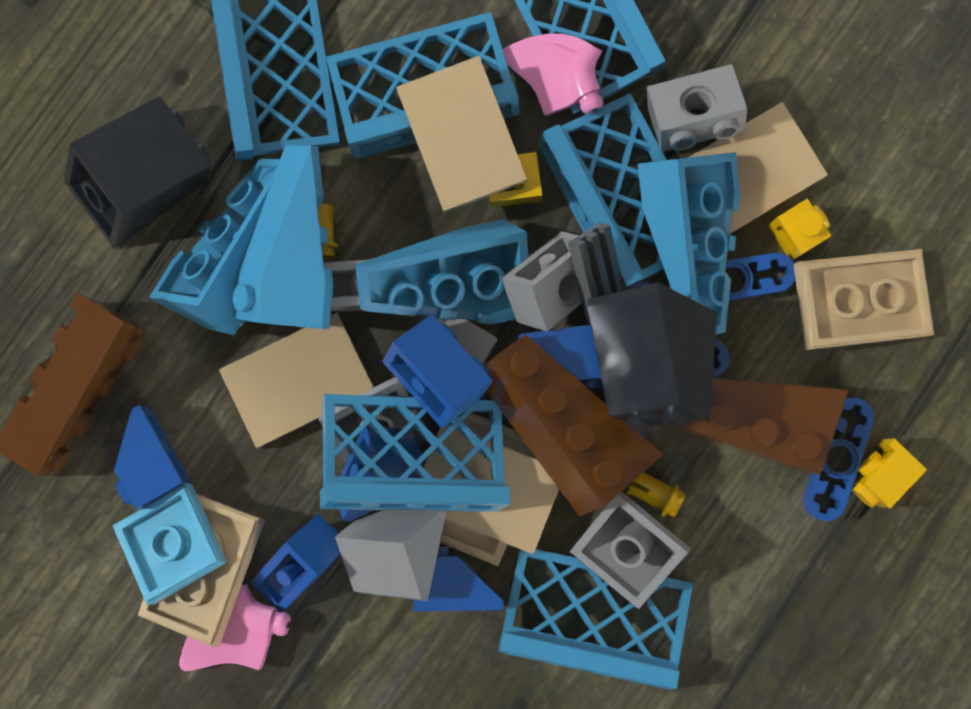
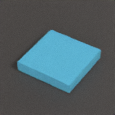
M184 483L113 525L147 605H155L227 563L192 484Z

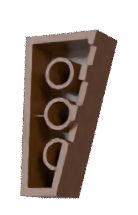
M77 293L70 306L78 311L73 321L67 326L60 325L51 340L55 343L56 350L53 357L38 364L30 378V387L34 389L30 397L24 395L17 401L0 432V453L36 477L50 476L52 472L56 474L64 467L71 454L68 447L76 435L82 436L91 426L95 418V414L92 411L100 398L106 399L113 392L119 381V377L116 376L117 372L125 361L130 362L137 355L143 344V340L140 339L145 331L143 328L104 303Z
M526 334L484 364L487 374L493 380L486 390L579 516L604 507L664 455L637 431L629 430L627 423L610 417L607 405Z
M713 378L710 417L691 420L689 426L670 427L809 475H821L849 390Z

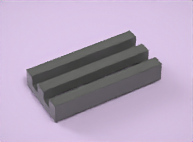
M597 223L568 243L587 321H590L587 309L588 299L598 297V293L600 297L625 291L611 227L603 223Z

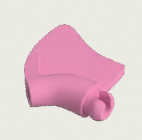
M566 34L537 35L513 43L503 49L507 65L531 85L538 97L544 115H552L577 103H580L582 112L586 114L593 113L595 108H602L604 101L599 95L601 89L595 73L596 62L602 52L600 49L580 38Z
M248 584L241 585L220 646L212 647L187 636L179 666L183 671H192L218 664L233 663L261 670L267 656L272 635H286L289 631L287 623L291 621V617L286 612H278V608L256 601L251 594Z

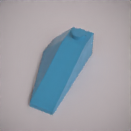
M285 145L237 274L236 288L233 292L234 319L318 329H329L333 278L332 269L324 268L322 245L328 243L327 228L320 227L318 207L321 205L324 196L319 151L316 146Z
M736 152L638 164L642 208L671 289L716 311V334L724 333L726 331L731 279L725 273L727 252L735 250L736 236L730 235L732 211H739L740 205Z
M260 158L227 196L226 204L228 208L223 214L212 222L207 219L198 230L204 235L188 254L180 250L170 262L150 295L153 301L209 330L235 335L238 328L245 323V320L234 319L233 292L236 288L237 274L280 159Z
M502 219L463 227L355 264L360 308L363 311L415 316L416 314L429 316L433 314L445 320L465 319L491 325L515 320L516 318L501 278L528 258L527 232Z

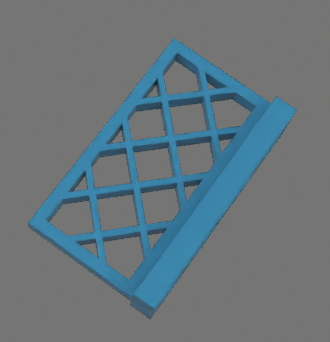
M211 0L236 162L253 160V156L281 153L285 145L316 146L318 148L339 145L340 140L317 0H307V5L298 16L279 3L280 0H263L268 5L255 21L240 10L238 0ZM273 9L293 22L280 39L261 26ZM308 13L311 26L303 21ZM242 22L250 27L245 34L243 33ZM298 27L313 37L314 46L305 58L285 44ZM255 32L275 45L262 63L246 52L245 44ZM280 50L299 63V66L287 81L267 67ZM315 54L318 68L310 62ZM248 63L256 68L251 77ZM304 68L320 79L321 87L312 99H309L292 86ZM262 73L281 87L269 104L255 96L252 90V85ZM286 92H289L306 105L294 123L274 110V107ZM321 96L323 97L324 109L316 104ZM255 105L263 110V112L258 118L256 116ZM312 109L326 120L328 135L311 137L298 126ZM268 115L288 128L280 141L261 143L259 127ZM293 133L301 138L288 140Z
M515 0L533 36L542 35L540 29L550 31L549 34L571 35L588 43L608 48L601 71L595 70L601 89L599 95L603 100L649 75L653 77L667 69L666 61L634 0H603L606 8L596 6L598 0H591L590 4L578 0H552L559 2L552 25L534 20L531 13L535 0H528L527 4L525 0ZM565 4L588 11L581 33L558 27ZM594 13L611 17L614 21L615 27L610 42L587 35ZM619 33L626 46L616 44ZM613 50L630 54L638 67L637 70L624 77L606 73ZM604 79L613 81V83L602 88ZM580 103L570 107L574 115L582 112Z
M491 12L326 57L345 127L344 130L354 160L417 143L405 111L390 104L397 93L396 87L410 82L405 78L415 62L437 72L447 68L456 51L471 58L479 56L482 64L500 73L502 83L491 87L503 118L506 119L519 115L517 91L509 73ZM486 27L489 40L481 52L462 43L468 32ZM440 41L449 46L440 63L421 55L427 43ZM491 50H493L495 59L488 56ZM398 52L408 57L398 75L379 66L386 54ZM357 63L367 70L357 86H354L341 79L338 68ZM374 73L393 82L382 100L364 91ZM344 90L351 93L348 100H346ZM359 98L377 107L371 119L353 124L350 112Z
M631 93L561 127L558 124L544 131L536 145L583 233L597 223L610 225L624 289L627 290L630 286L664 270L659 253L657 254L655 264L643 270L639 266L633 255L636 242L640 241L655 247L656 245L652 236L640 233L645 215L642 208V200L640 202L619 194L624 174L639 179V171L627 166L632 147L647 151L653 162L667 160ZM623 108L632 122L629 136L607 129L610 115ZM602 119L601 126L593 124L594 122ZM580 129L597 134L593 153L590 154L576 149L569 134ZM636 133H638L641 140L635 138ZM604 137L626 144L621 164L598 156ZM583 160L589 162L588 169L585 166ZM595 165L618 172L613 192L596 186L592 179ZM603 198L610 200L609 206L606 205ZM616 203L639 210L633 230L617 225L612 216ZM624 236L630 238L629 245L626 242Z
M325 394L323 396V488L320 490V509L497 512L510 505V486H505L501 410L494 401L478 400L465 410L460 417L451 421L452 425L437 439L419 420L427 411L414 397ZM335 407H351L364 422L348 436L335 423ZM365 408L377 409L372 414H370ZM384 408L396 409L409 422L394 438L375 419ZM409 409L421 411L415 416ZM471 412H489L490 431L481 440L463 422ZM367 425L387 444L372 459L352 440ZM412 426L431 445L417 460L397 442ZM455 428L474 446L461 461L442 444ZM335 436L342 442L336 449ZM489 439H490V449L485 445V443H486ZM345 446L365 465L354 477L335 476V456ZM390 448L409 466L399 478L388 477L375 464ZM434 450L453 467L443 479H433L420 465ZM478 451L491 463L492 480H477L464 466ZM369 470L375 477L362 476ZM414 471L420 478L407 477ZM458 472L463 479L452 478Z
M519 549L498 652L663 689H677L680 673L678 665L693 583L666 577L653 593L662 587L681 591L678 609L666 618H663L649 597L645 603L658 623L638 636L623 614L634 607V605L629 603L620 609L606 588L609 584L603 583L600 577L578 558L535 549L534 554ZM527 558L544 561L553 573L554 578L533 590L524 576ZM554 564L568 566L569 568L559 573ZM575 569L588 571L598 586L578 600L563 579V577ZM558 581L572 604L551 617L537 594ZM523 584L529 594L518 601L521 585ZM601 591L615 613L594 626L580 604ZM532 598L546 621L533 630L513 626L517 607ZM573 608L577 610L589 631L575 640L565 638L554 622ZM617 617L633 639L619 649L608 647L598 632L599 629ZM676 617L673 632L667 623ZM549 625L555 635L539 631ZM662 627L672 642L669 660L652 657L641 640ZM593 635L599 645L583 642V640ZM636 644L642 654L626 650Z

